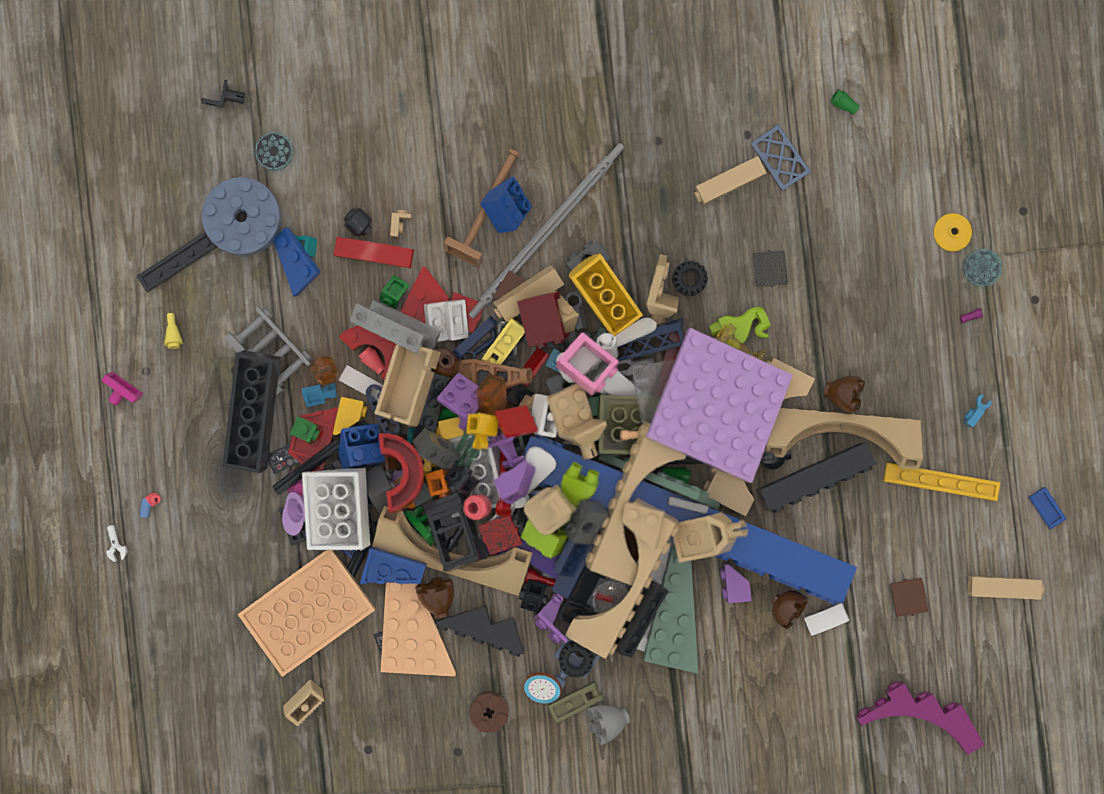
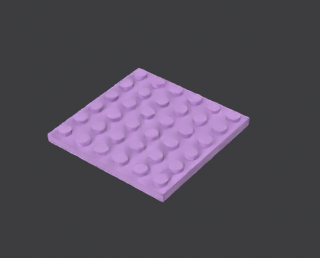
M688 328L646 437L748 483H752L793 375L701 332Z

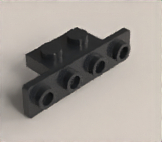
M434 373L413 440L424 428L435 433L442 409V404L437 401V398L449 384L450 377Z

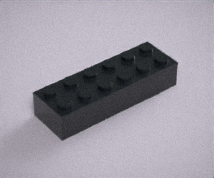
M246 350L236 353L223 467L254 473H261L267 469L280 356Z
M860 442L756 489L764 509L769 512L771 511V513H776L784 509L783 505L797 504L802 501L801 497H812L819 494V489L821 488L830 489L835 487L839 480L848 481L854 478V474L857 472L863 474L872 470V466L876 464V461L867 442Z

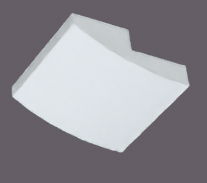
M465 300L424 304L426 324L441 331L437 342L469 337Z

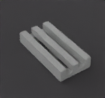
M669 497L667 502L672 506L705 514L708 510L706 505Z

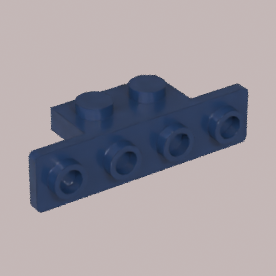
M570 538L565 541L563 552L554 563L552 572L559 576L552 591L568 599L587 564L585 562L589 552H592L593 542L591 545L574 543Z

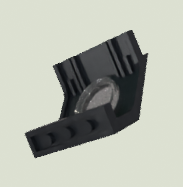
M585 566L557 618L561 621L572 623L577 615L586 616L605 612L619 604L627 596L633 585L591 571ZM654 579L648 589L644 587L641 593L644 595L641 603L635 605L633 609L635 614L632 620L626 622L624 627L627 629L621 639L618 637L615 643L617 644L615 651L620 655L632 658L668 592L665 587ZM597 595L605 596L611 599V601L599 599Z

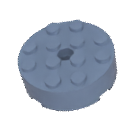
M237 177L221 182L208 194L202 209V222L209 239L221 250L234 256L248 257L265 251L274 243L275 237L281 230L282 213L276 197L265 185L254 179ZM246 213L247 219L244 222H239L238 216Z

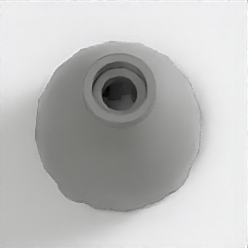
M597 705L588 708L591 722L588 724L592 734L595 733L600 745L614 740L624 729L625 725L630 722L628 712L625 709L620 710L609 705Z

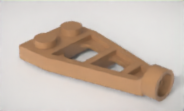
M477 359L458 360V373L478 385L479 370L490 372V383L480 387L489 394L519 384H530L533 379L530 368L520 369ZM498 371L508 372L507 382L497 384Z

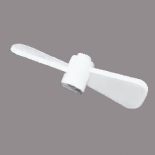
M651 318L639 319L616 336L610 333L600 335L597 338L596 344L617 359L618 346L652 333L656 330L657 323ZM583 346L569 364L585 375L603 360L586 346ZM564 353L558 355L556 363ZM559 370L562 377L567 382L575 383L571 378H569L566 374Z
M532 447L527 451L526 461L534 465L536 470L527 495L511 504V516L515 508L525 506L529 501L528 494L556 467L553 456L542 448ZM495 514L490 521L504 516Z

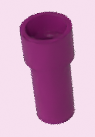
M979 308L973 310V312L961 315L960 319L962 323L973 319L982 318L983 313Z

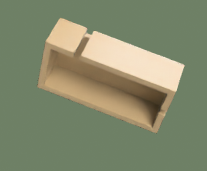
M396 344L374 414L410 426H418L434 376V372H431L432 368L436 369L441 352L421 346L419 352L415 353Z

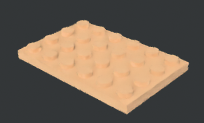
M325 550L241 611L238 616L283 677L375 611L376 608L335 551Z

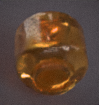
M321 356L311 364L312 374L315 381L319 384H331L338 376V369L331 357Z

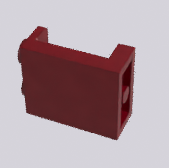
M559 291L517 301L528 347L535 345L536 348L547 346V342L552 341L553 344L565 342L564 339L570 336L569 332L565 333L557 301L561 299Z

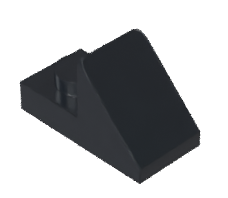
M519 384L507 388L502 397L519 406L525 395L532 397L535 393Z

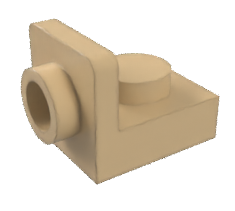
M397 210V213H392L391 238H399V234H403L404 222H400V220H412V215L408 214V211Z

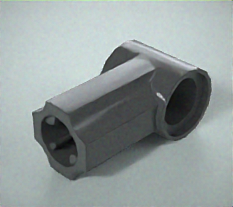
M571 292L565 296V301L568 303V298L571 295L578 298V304L572 306L574 311L579 314L575 330L586 328L587 322L582 297L576 292Z

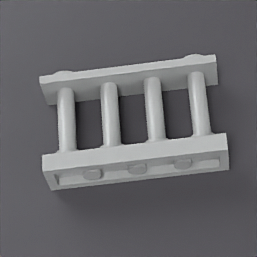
M372 300L370 308L356 303L350 322L415 353L419 352L421 344L430 349H435L441 333L440 330L377 300Z
M258 307L256 311L260 316L239 335L236 334L234 336L230 333L224 339L236 352L246 350L259 353L279 335L286 344L274 356L282 358L291 349L299 356L295 362L278 376L276 395H280L285 391L282 388L283 382L304 363L311 367L313 365L310 362L312 358L305 350L301 352L272 321L273 315L266 308L262 310ZM266 321L273 330L256 346L247 350L243 345L245 343L244 340Z

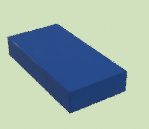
M1042 487L1028 497L1048 529H1052L1066 520V517L1046 487Z

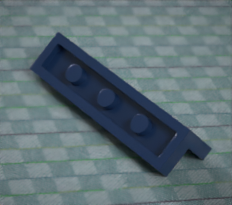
M680 318L657 324L656 330L652 333L628 342L630 343L629 346L621 345V347L626 349L624 355L618 356L617 360L622 361L681 346L685 337L682 329L684 326L683 319ZM678 331L681 341L673 342L667 339L669 333ZM656 336L663 341L660 346L655 347L649 343L650 339ZM639 341L644 344L642 351L637 352L630 348L633 342Z

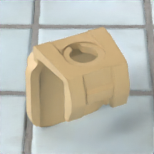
M558 484L552 488L543 489L531 498L524 507L525 514L542 534L548 535L566 523L570 519L571 514L577 510L562 493V489Z

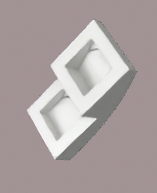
M839 603L805 616L804 620L811 636L848 622L849 618L843 604Z

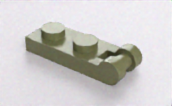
M596 681L548 705L556 723L604 699L602 693H599ZM591 692L593 697L588 700L585 694Z

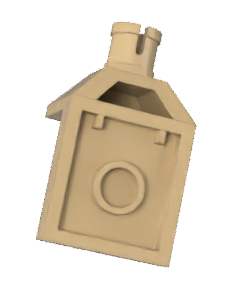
M662 254L659 255L647 299V307L651 314V319L657 324L664 323L665 318H670L677 313L679 297L662 293L664 280L662 279L666 280L669 270V263L666 262L667 256Z
M576 383L548 396L547 400L558 436L574 445H578L581 448L583 459L593 458V455L597 456L598 453L594 441L600 438L607 424L606 421L593 419L585 390Z
M722 512L678 522L677 526L680 528L674 537V543L679 563L730 551L736 541V537L747 536L748 529L739 530V528L746 527V523L744 521L732 523V520Z

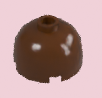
M793 590L785 591L781 595L777 594L772 600V604H774L772 614L775 621L786 630L792 627L793 623L791 621L800 617L808 603L806 601L808 598L802 593Z

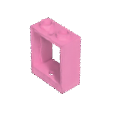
M582 332L558 359L556 367L589 394L593 395L596 391L599 393L606 385L604 381L608 377L612 378L618 371L616 367L619 361ZM583 346H586L609 365L594 383L569 364Z

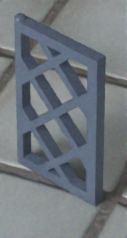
M779 124L751 143L782 191L811 173ZM777 130L783 137L782 142L771 140L772 134ZM761 141L768 142L766 153L761 152L756 144ZM771 143L782 145L780 156L769 154ZM784 146H788L791 149L794 158L783 156ZM768 157L779 159L777 169H772L767 161ZM782 160L793 162L791 172L780 170ZM796 162L800 163L805 171L803 173H794ZM779 173L790 175L789 182L783 185L779 179Z

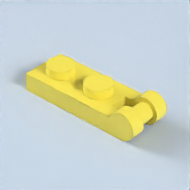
M511 318L481 361L502 365L525 334L523 325L514 318ZM493 353L499 356L498 360L492 357Z

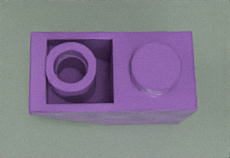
M527 461L520 462L515 468L501 473L494 480L499 495L504 502L511 505L527 495L536 470L535 466Z
M723 563V568H720L721 580H725V587H722L723 599H726L727 603L751 601L750 582L729 564Z

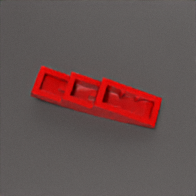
M336 237L333 256L411 268L414 249Z

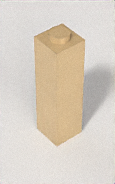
M757 156L697 185L694 196L697 202H701L704 206L765 176L766 171Z
M550 265L493 302L496 307L494 312L499 319L503 318L508 322L511 318L520 314L517 301L554 292L563 286L564 283L556 270Z
M968 576L967 595L1041 600L1045 592V586L1042 584V580Z

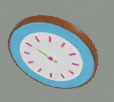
M546 673L531 674L525 679L523 684L526 696L540 704H550L557 701L562 691L559 681Z

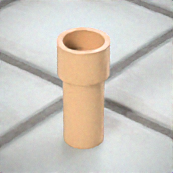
M620 431L621 440L638 439L639 437L638 431Z

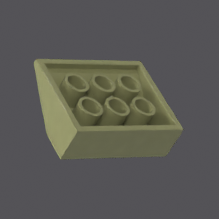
M600 395L597 420L606 421L607 425L600 438L595 441L597 453L631 455V447L637 442V439L621 440L620 431H638L645 421L651 423L661 397Z

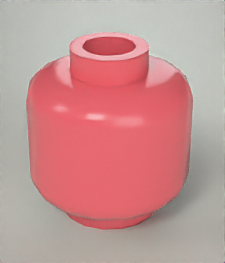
M483 494L469 496L463 506L466 516L473 520L487 517L492 508L491 501Z

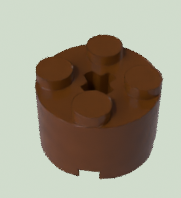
M494 691L481 692L474 698L469 712L471 722L481 732L491 733L498 731L505 725L508 719L509 706L506 699ZM488 707L490 710H494L491 716L488 713L485 714Z

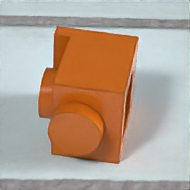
M450 468L425 474L431 496L438 495L439 498L450 495L449 492L452 490L448 487L449 483L444 479Z

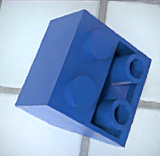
M515 177L507 179L488 191L480 203L498 233L517 230L532 208Z
M378 423L341 429L339 456L342 469L371 467L385 462V457L382 456L380 449Z

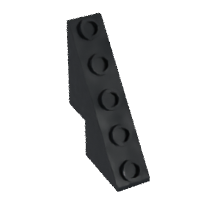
M486 605L436 621V627L441 630L447 631L448 628L455 631L454 634L465 637L468 635L473 637L475 642L481 644L484 641L491 643L492 648L497 650L505 648L509 650V654L520 657V654H524L514 617L491 623Z

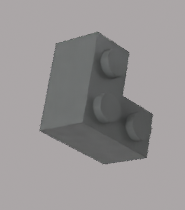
M378 464L366 471V485L368 496L381 515L383 507H388L386 492L396 488V485L393 481H390L393 479L390 471L384 470L382 465Z

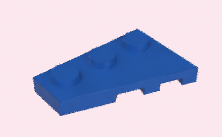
M284 228L275 237L273 242L293 297H295L321 271L290 228Z
M371 547L360 584L393 582L397 584H420L426 563Z

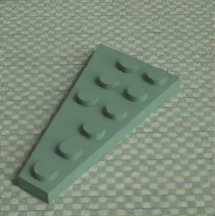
M600 454L599 460L623 469L624 464L629 461L627 458L624 461L620 460V455ZM650 472L644 477V479L717 510L721 503L708 497V492L661 472H658L657 475Z
M671 548L661 584L668 592L652 620L642 660L698 674L691 560L679 563L676 549Z

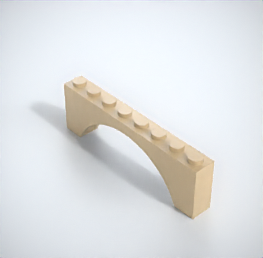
M772 358L771 361L767 360L766 363L793 375L784 399L807 396L815 378L775 358ZM713 467L711 470L713 476L710 481L706 480L702 490L709 493L708 497L746 516L754 498L750 494L745 481Z
M780 408L764 452H773L775 457H784L792 446L804 438L826 432H842L863 437L877 444L895 460L899 468L919 469L923 460L921 420Z
M646 421L638 430L639 437L637 442L631 447V457L624 464V474L616 484L614 498H611L608 503V516L601 526L599 534L593 540L594 547L592 552L588 553L585 561L587 563L586 567L591 571L629 585H633L638 565L631 557L625 542L624 523L622 522L625 504L629 501L637 485L647 474L665 463L685 459L686 457L681 452L647 438L646 435L651 423Z
M637 498L633 502L639 505L657 509L656 507L646 503L645 501ZM665 513L656 549H652L635 534L639 549V566L631 590L619 604L605 612L586 616L577 615L565 635L567 638L605 659L610 654L613 656L617 648L615 643L618 637L621 639L627 629L624 627L626 622L632 620L635 611H633L635 605H639L644 597L641 594L644 587L648 589L653 580L650 577L653 570H658L662 562L659 560L662 553L666 554L671 545L668 541L671 536L673 538L676 536L680 528L677 526L679 520Z
M384 506L378 520L373 547L426 563V567L443 572L444 568L437 546H429L425 539L408 523L403 511L390 514L388 507ZM513 547L505 553L491 556L445 573L519 596L532 553ZM449 552L451 561L463 557V555Z

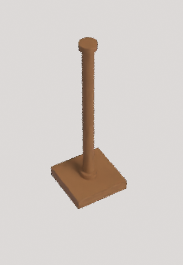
M509 149V155L492 189L504 182L513 162L520 155L517 151ZM483 207L464 243H460L448 236L444 242L445 252L479 268L482 262V253L472 249L470 246L487 215Z

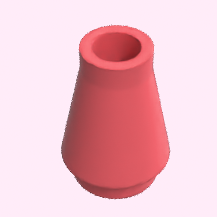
M368 346L359 355L360 361L377 374L384 370L385 365L375 348L372 349Z

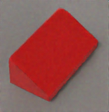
M537 348L523 368H530L534 378L549 357L548 354Z

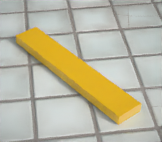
M886 463L883 476L884 482L998 501L1001 483L921 468H899L897 464Z

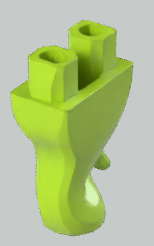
M753 307L738 317L728 315L721 317L708 328L712 336L722 332L724 340L720 342L736 349L747 340L754 319L759 321V324L755 327V334L759 338L769 337L763 331L771 325L762 307Z
M573 462L563 476L561 489L568 501L577 508L581 499L587 500L594 495L600 482L598 481V471L590 469L587 476L580 474L582 466Z

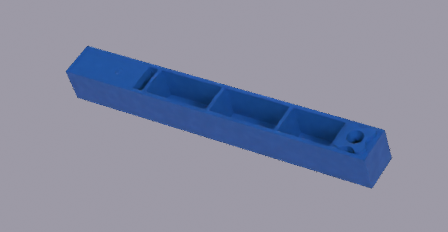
M538 434L535 437H530L523 454L524 458L530 448L539 447L551 454L556 462L555 469L539 484L540 486L548 488L549 485L554 487L558 484L561 488L565 472L573 462H576L582 466L580 472L582 475L587 476L590 469L599 472L598 481L600 483L594 495L587 500L601 502L608 513V503L611 498H614L616 484L618 480H621L624 473L590 459H583L582 456L565 450V445ZM642 480L628 501L633 503L639 498L657 509L665 511L666 514L676 518L679 522L720 513L709 507L705 514L669 505L667 503L669 497L696 502ZM726 515L729 519L732 520V523L741 521L739 519ZM746 523V527L739 528V530L748 529L747 536L736 537V541L730 551L715 555L726 561L731 558L734 560V564L764 576L765 573L770 574L769 578L797 590L803 587L806 593L835 605L837 602L843 604L857 569L853 565Z

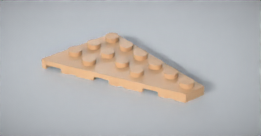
M386 583L381 672L456 676V670L450 660L431 612L423 607L417 597L415 586L418 584Z

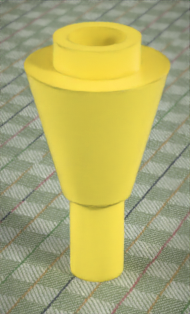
M168 313V326L164 346H168V349H178L183 344V341L175 324V314Z

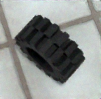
M691 260L678 265L672 279L675 289L685 296L699 294L705 288L708 281L705 267L701 266L699 262ZM692 271L697 275L695 285L688 286L683 282L685 272Z
M570 642L561 649L559 655L560 668L569 677H583L593 667V653L582 645ZM574 652H579L584 657V662L579 667H573L569 663V656Z

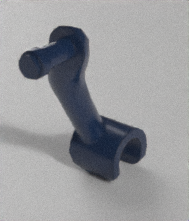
M491 329L492 339L487 340L474 351H467L465 354H473V359H476L479 353L491 346L496 340L495 329Z

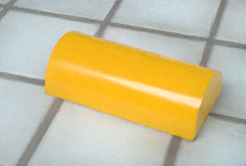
M601 254L588 257L569 273V278L608 333L616 336L643 316Z

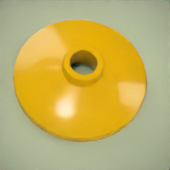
M950 213L942 216L936 222L933 235L936 243L942 249L958 251L966 247L970 242L972 228L965 217L956 213ZM952 228H955L957 230L956 235H953L951 233Z

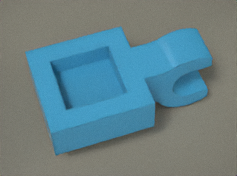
M329 383L324 388H321L319 384L302 388V395L306 406L311 407L324 404L326 398L337 397V389L335 383Z
M982 394L977 396L975 400L976 408L969 409L964 416L965 421L963 424L969 428L975 426L985 413L984 411L992 403L989 400L983 405L981 399L984 395Z

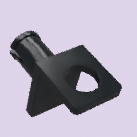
M224 80L221 102L201 98V104L223 108L226 101L243 104L245 92L229 90L227 80Z

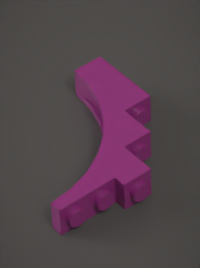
M902 681L890 683L887 686L888 689L884 690L888 698L882 697L876 700L874 706L862 708L858 711V715L855 716L861 726L890 716L921 718L947 731L967 755L984 746L983 741L960 703L950 702L942 710L931 692L926 693V691L916 695L914 700Z

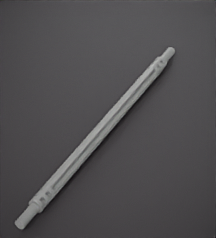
M618 143L608 156L603 157L479 298L480 301L468 315L474 319L486 305L488 306L494 300L493 295L499 287V282L503 281L508 271L516 274L613 165L614 159L625 148L621 143Z

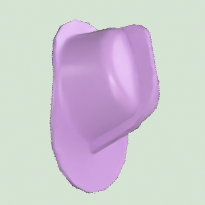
M290 492L283 510L282 523L288 534L297 535L300 533L305 521L304 495Z

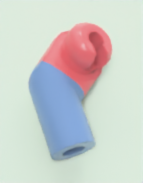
M151 493L142 499L139 517L149 518L150 508L161 501L159 494Z

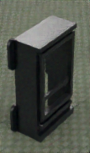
M459 492L423 505L444 568L443 572L453 571L488 558L483 539L478 538L473 519H470L464 513V502L469 496ZM459 512L460 523L441 528L438 519ZM463 525L471 554L451 561L444 531Z

